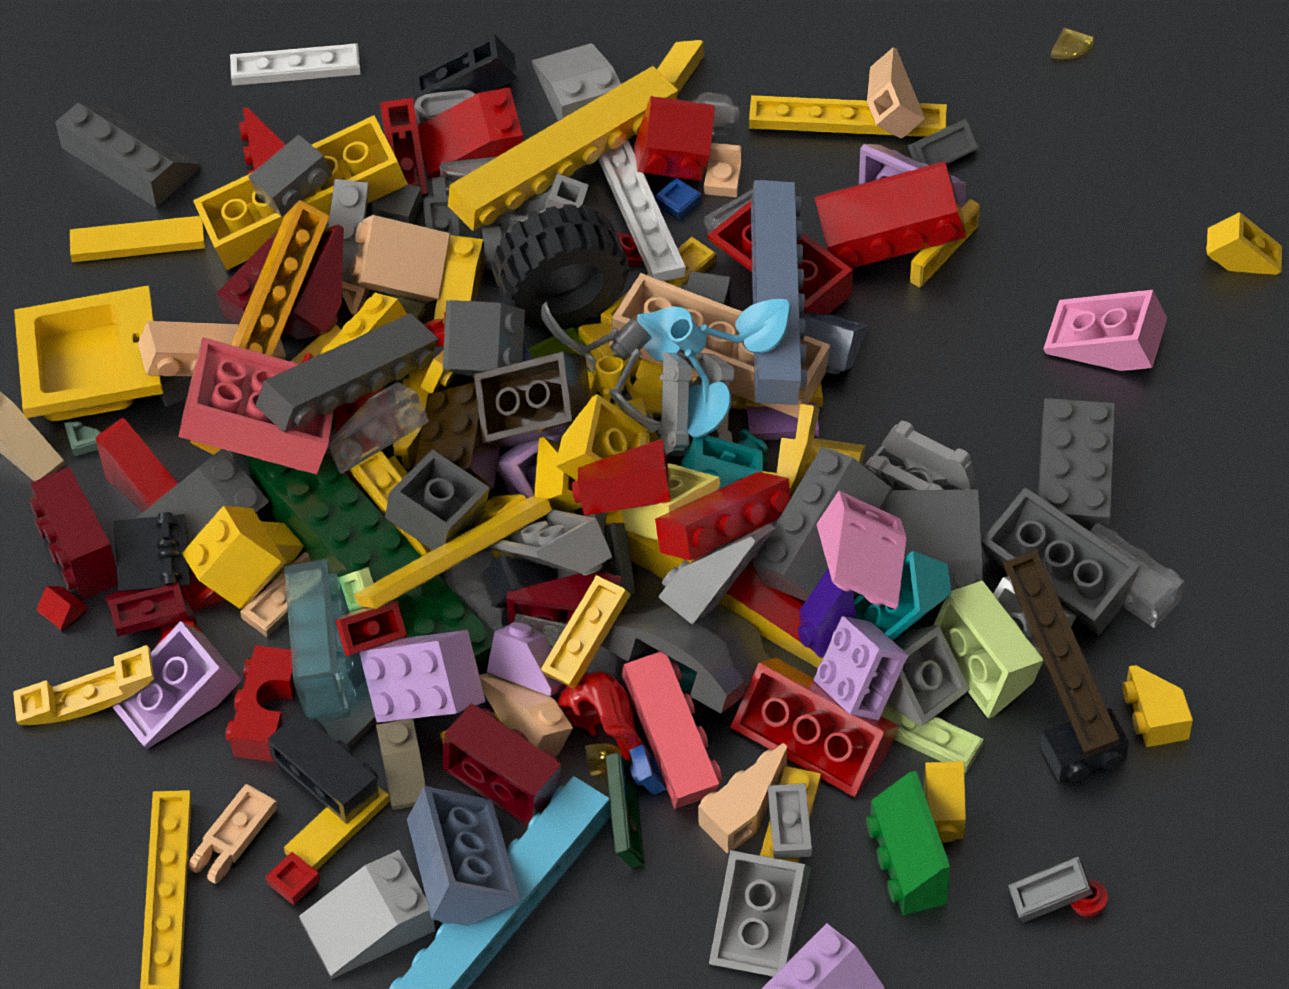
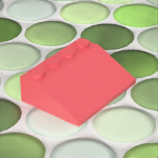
M202 337L183 412L179 437L317 475L328 447L333 411L328 415L322 414L310 420L303 427L297 426L284 433L255 405L266 379L299 364Z

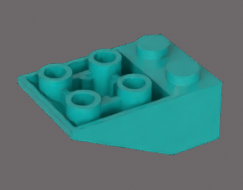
M706 435L701 438L692 439L681 460V467L719 477V490L753 473L763 472V455L761 450Z

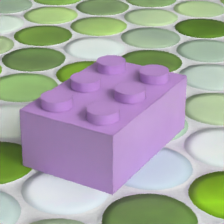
M468 630L396 639L359 652L376 722L455 714L465 710L471 703L476 706L485 702Z

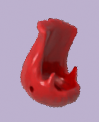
M602 671L584 673L575 689L566 686L558 698V706L572 727H583L591 736L596 734L595 725L598 723L602 724L607 735H611L616 739L623 757L628 762L633 761L630 750L643 743L635 729L632 701L628 692L617 679Z

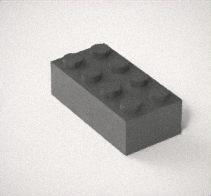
M1044 398L1038 496L1101 540L1107 542L1111 508L1115 403Z

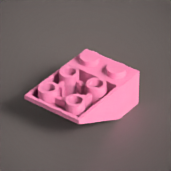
M838 491L816 524L832 582L844 591L849 592L853 590L864 595L868 601L875 605L881 606L884 604L896 609L899 602L907 538L902 521L894 515Z

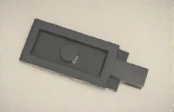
M445 177L432 178L433 196H425L423 198L426 228L450 233L449 238L450 235L460 236L459 218L448 207L449 194H446Z

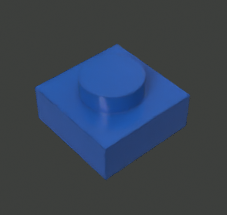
M643 744L631 749L630 754L634 764L630 766V771L638 786L643 785L653 795L667 790L653 754Z

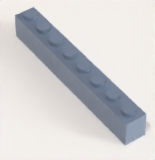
M754 180L751 199L753 305L771 299H785L791 304L788 328L780 344L769 352L754 353L755 403L797 405L799 392L806 391L807 370H801V365H805L806 344H800V340H804L805 319H799V314L803 315L805 298L804 294L798 293V289L802 290L804 270L798 269L797 266L802 264L803 245L797 244V241L801 240L802 220H796V217H800L801 197L795 196V182Z

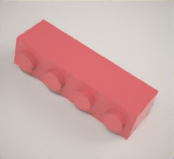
M658 652L624 664L622 671L623 681L674 809L702 800L710 792H717L719 781H722L721 771L716 760L710 761L705 749L708 747V740L703 727H696L692 717V714H695L694 704L689 693L683 694L678 681H681L682 677L677 662L675 660L670 661L668 655Z

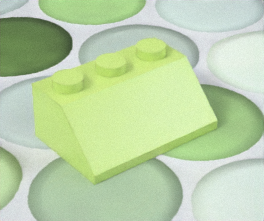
M983 581L953 590L944 600L933 626H940L970 688L967 692L987 718L994 717L1033 684L1044 660L1040 656L1039 651L1022 633L1016 621L1009 616L999 603L996 595L989 590Z

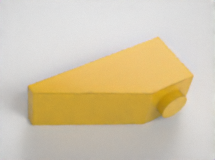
M450 235L434 320L445 318L446 301H476L485 269L483 239Z

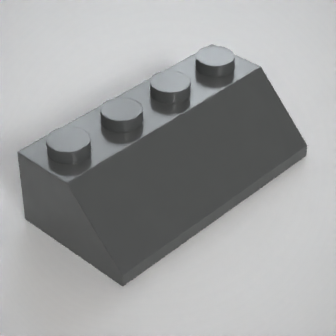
M78 102L55 122L61 148L155 208L201 169L198 162L104 104Z
M822 446L775 524V530L766 540L753 562L762 584L806 601L828 569L816 524L838 491L882 510L892 493V488L853 457Z
M1026 487L981 540L985 556L1002 569H1004L1003 562L1037 550L1060 604L1077 615L1075 620L1098 636L1122 608L1140 570V566Z

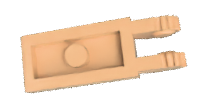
M245 784L202 838L203 842L191 857L188 868L195 873L201 872L210 861L214 851L220 854V856L212 864L207 879L215 884L220 882L228 873L232 862H236L278 808L277 800Z

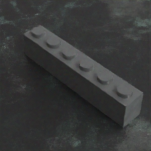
M411 313L266 379L255 406L284 433L297 426L303 427L310 420L322 414L328 415L335 408L345 403H353L360 396L368 392H376L391 381L401 380L414 370L426 368L434 359L435 354L433 352L439 338Z

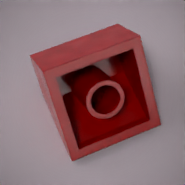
M650 96L634 144L637 172L701 181L710 156L715 112L714 105Z

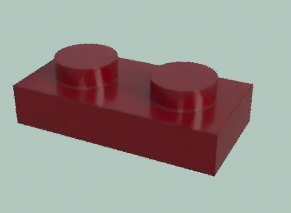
M179 583L108 600L117 637L188 619Z

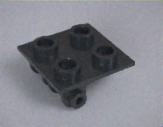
M171 512L159 513L158 517L114 521L119 592L154 589L179 583L180 586L190 585L189 564L182 554L188 547L185 514L172 515Z

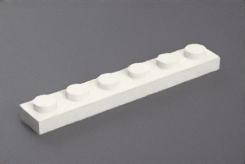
M626 140L619 148L611 149L598 158L599 163L650 277L660 281L685 277L684 262L644 174L637 172L635 154L629 141Z

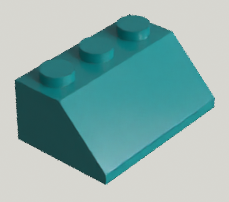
M912 551L904 558L897 608L893 609L884 604L881 606L875 605L861 594L854 600L856 619L872 622L894 641L951 594L948 564Z

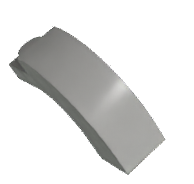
M557 173L550 190L544 194L528 198L517 209L508 210L498 216L494 223L502 225L501 228L507 230L509 224H515L518 221L523 222L528 219V215L536 211L537 214L544 212L548 207L556 206L557 208H562L564 204H573L579 208L583 204L589 185Z

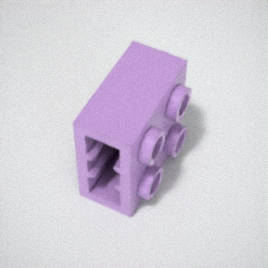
M842 616L837 629L832 635L831 643L823 661L818 667L814 682L850 715L879 720L908 654L872 622Z

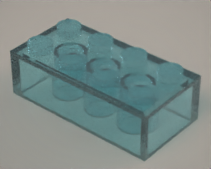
M327 559L285 566L293 679L304 713L310 720L315 718L320 722L352 717L350 702L356 701V692L353 680L348 679L349 673L353 672V662L351 655L345 656L335 621L343 614L348 613L344 594L338 595L341 593L338 573H331Z

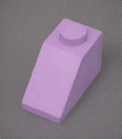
M511 623L509 626L495 631L487 673L548 696L566 688L567 685L545 675L540 670L552 651L544 635L531 631L532 628L523 623Z

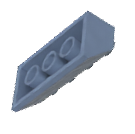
M423 786L407 818L431 918L442 923L468 926L517 905L520 897L493 801Z

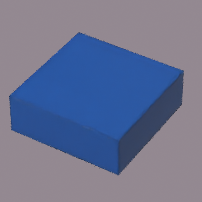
M676 177L655 196V201L660 208L681 220L701 202V193Z

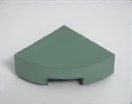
M82 422L64 423L74 457L98 450L95 437L102 433L100 430L84 426Z

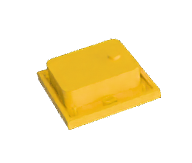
M149 285L14 310L22 408L25 418L44 415L49 421L66 420L125 409L136 398L163 394L161 376L146 375L138 347L139 339L147 321H154Z

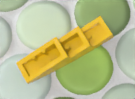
M800 404L796 439L781 438L777 473L763 471V473L789 478L791 497L801 482L814 441L820 408L813 405Z

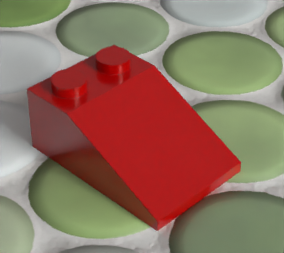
M510 87L477 93L418 125L421 151L428 179L474 171L523 142V134Z

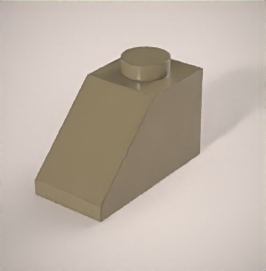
M413 718L376 725L392 810L412 807L423 786H426Z

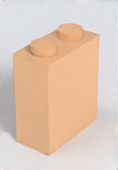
M376 215L363 219V222L359 223L355 235V241L359 243L357 256H353L349 272L353 276L352 285L426 303L437 300L439 298L450 233Z

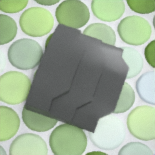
M663 600L654 601L646 608L617 617L601 644V647L628 662L652 646L697 671L690 696L719 713L724 712L745 695L758 663L770 659L763 650L759 630L743 617L720 604L692 625Z

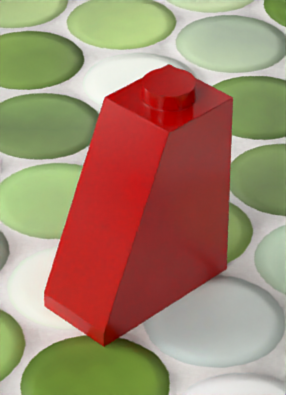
M121 418L95 437L105 478L141 512H144L178 484L124 418Z
M663 439L578 467V481L572 482V491L575 504L582 503L584 516L671 502L669 468Z

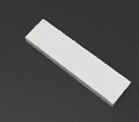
M358 43L230 54L232 86L361 75Z

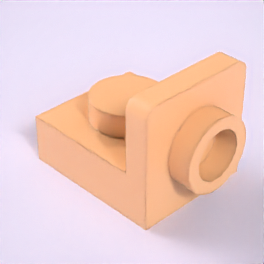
M711 143L704 194L737 197L742 170L741 146Z

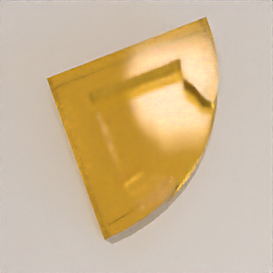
M1064 28L1052 48L1051 57L1058 59L1079 57L1092 48L1094 37Z
M602 743L585 746L586 763L591 776L607 772L606 756L616 752L622 755L620 749L611 744Z

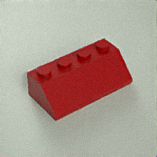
M946 161L815 197L828 252L850 268L966 238L963 213Z
M750 200L707 236L708 240L752 272ZM802 233L801 240L797 241V244L803 245L802 264L797 266L798 269L804 270L802 290L798 289L799 294H804V311L807 313L830 314L852 295L853 269Z
M778 658L758 663L731 724V728L768 749L774 750L784 743L787 746V759L807 771L821 773V779L853 797L859 795L885 760L900 728L899 725L883 716H880L879 720L850 715L814 682V678Z

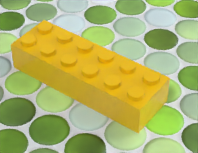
M375 115L312 144L315 149L324 155L332 176L302 201L329 215L330 219L335 179L369 183L367 204L408 185ZM250 174L193 200L226 270L248 261L280 228L284 216L281 217L257 196L248 177Z

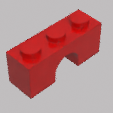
M255 645L252 658L246 659L243 669L244 687L243 689H238L235 696V710L237 712L235 719L228 721L226 729V741L231 743L234 757L275 762L271 758L267 738L284 725L281 712L266 710L263 707L268 702L276 699L294 700L302 671L298 651Z

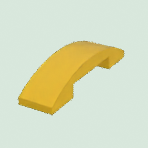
M146 645L114 657V666L54 687L45 680L14 691L17 723L19 725H39L71 720L101 711L126 700L154 680L150 648Z

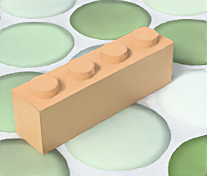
M147 321L138 342L146 375L192 377L202 337L231 345L239 324ZM279 338L272 357L285 360L286 354L281 338Z

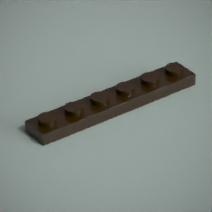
M1034 550L1003 562L1006 575L1085 758L1120 745L1118 734L1038 551Z

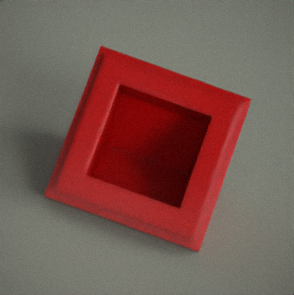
M46 586L38 604L37 612L59 630L63 631L82 615L88 607L63 586Z

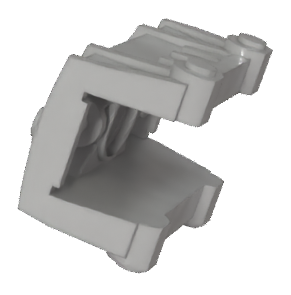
M662 352L661 357H664L663 374H660V380L663 381L662 424L658 428V434H661V440L663 439L666 456H684L691 443L687 431L689 387L694 385L702 386V380L698 376L692 383L691 369L694 366L685 353ZM696 353L695 356L699 358V363L709 379V385L715 382H723L729 389V384L733 382L735 377L734 367L728 365V362L714 354ZM728 415L722 424L708 434V436L732 442V433L728 430Z
M903 420L898 425L895 424L883 441L882 446L864 465V467L889 485L892 490H944L942 486L951 484L962 490L975 489L976 480L972 462L970 461L971 457L967 451L960 448L954 451L914 431V427L909 422ZM888 452L902 459L906 468L890 464L889 459L883 455Z

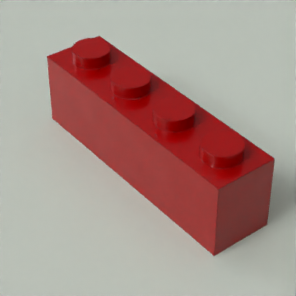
M758 471L655 518L660 553L692 560L779 519L791 499L789 478Z

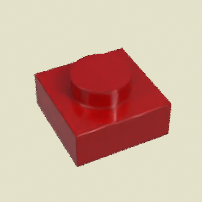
M293 852L265 876L267 884L292 905H295L320 881L319 873Z

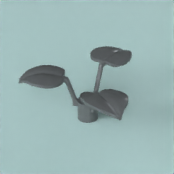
M546 301L542 305L541 317L545 325L562 343L581 356H585L587 367L592 372L595 371L596 360L588 352L611 340L614 341L610 345V348L615 352L613 356L624 361L630 357L615 388L611 389L609 394L625 414L648 429L647 433L655 432L662 422L650 419L639 412L624 399L623 396L627 394V390L624 388L621 391L636 359L642 354L640 350L652 338L650 334L631 318L620 331L615 328L610 334L584 346L571 339L562 330L550 313Z

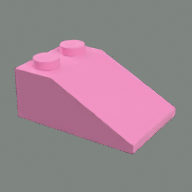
M1154 290L1059 300L1043 350L1049 355L1119 371L1153 368L1167 316Z

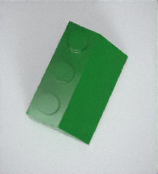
M916 771L909 772L871 800V815L866 816L868 833L871 839L877 838L880 848H877L879 865L882 870H888L891 880H888L891 900L893 903L899 902L903 915L947 905L950 865Z

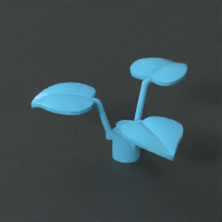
M766 300L745 309L735 323L736 329L740 333L739 335L709 328L706 324L699 327L694 322L691 313L682 307H668L659 311L637 315V322L652 337L644 346L649 355L657 361L664 362V357H661L662 352L680 353L683 350L702 380V386L694 385L689 387L687 431L691 437L701 438L716 430L727 417L731 407V393L727 385L723 382H715L709 385V379L695 356L696 353L701 352L705 348L706 335L709 334L736 343L744 341L745 347L752 353L769 352L780 344L786 334L791 312V304L788 300Z

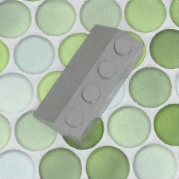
M553 509L550 513L487 547L520 560L550 566V568L563 569L567 572L581 573L582 575L597 572L602 568L601 563L612 558L596 518Z

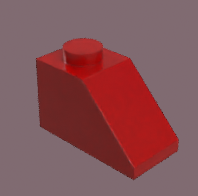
M398 601L388 602L377 609L364 607L343 614L335 620L345 656L407 636Z

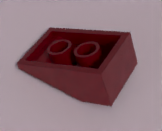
M339 224L324 228L283 328V331L297 340L326 334L334 328L338 321V315L336 314L342 303L344 228Z
M608 572L592 573L589 575L579 573L508 592L506 601L509 625L511 623L529 625L532 628L531 631L544 635L548 643L556 644L596 575L623 588L622 576L613 575ZM623 607V609L621 610V612H620V614L618 615V617H619L620 615L624 614V607ZM600 646L599 649H598V650L608 651L607 649H605V648H603V647H601V646Z

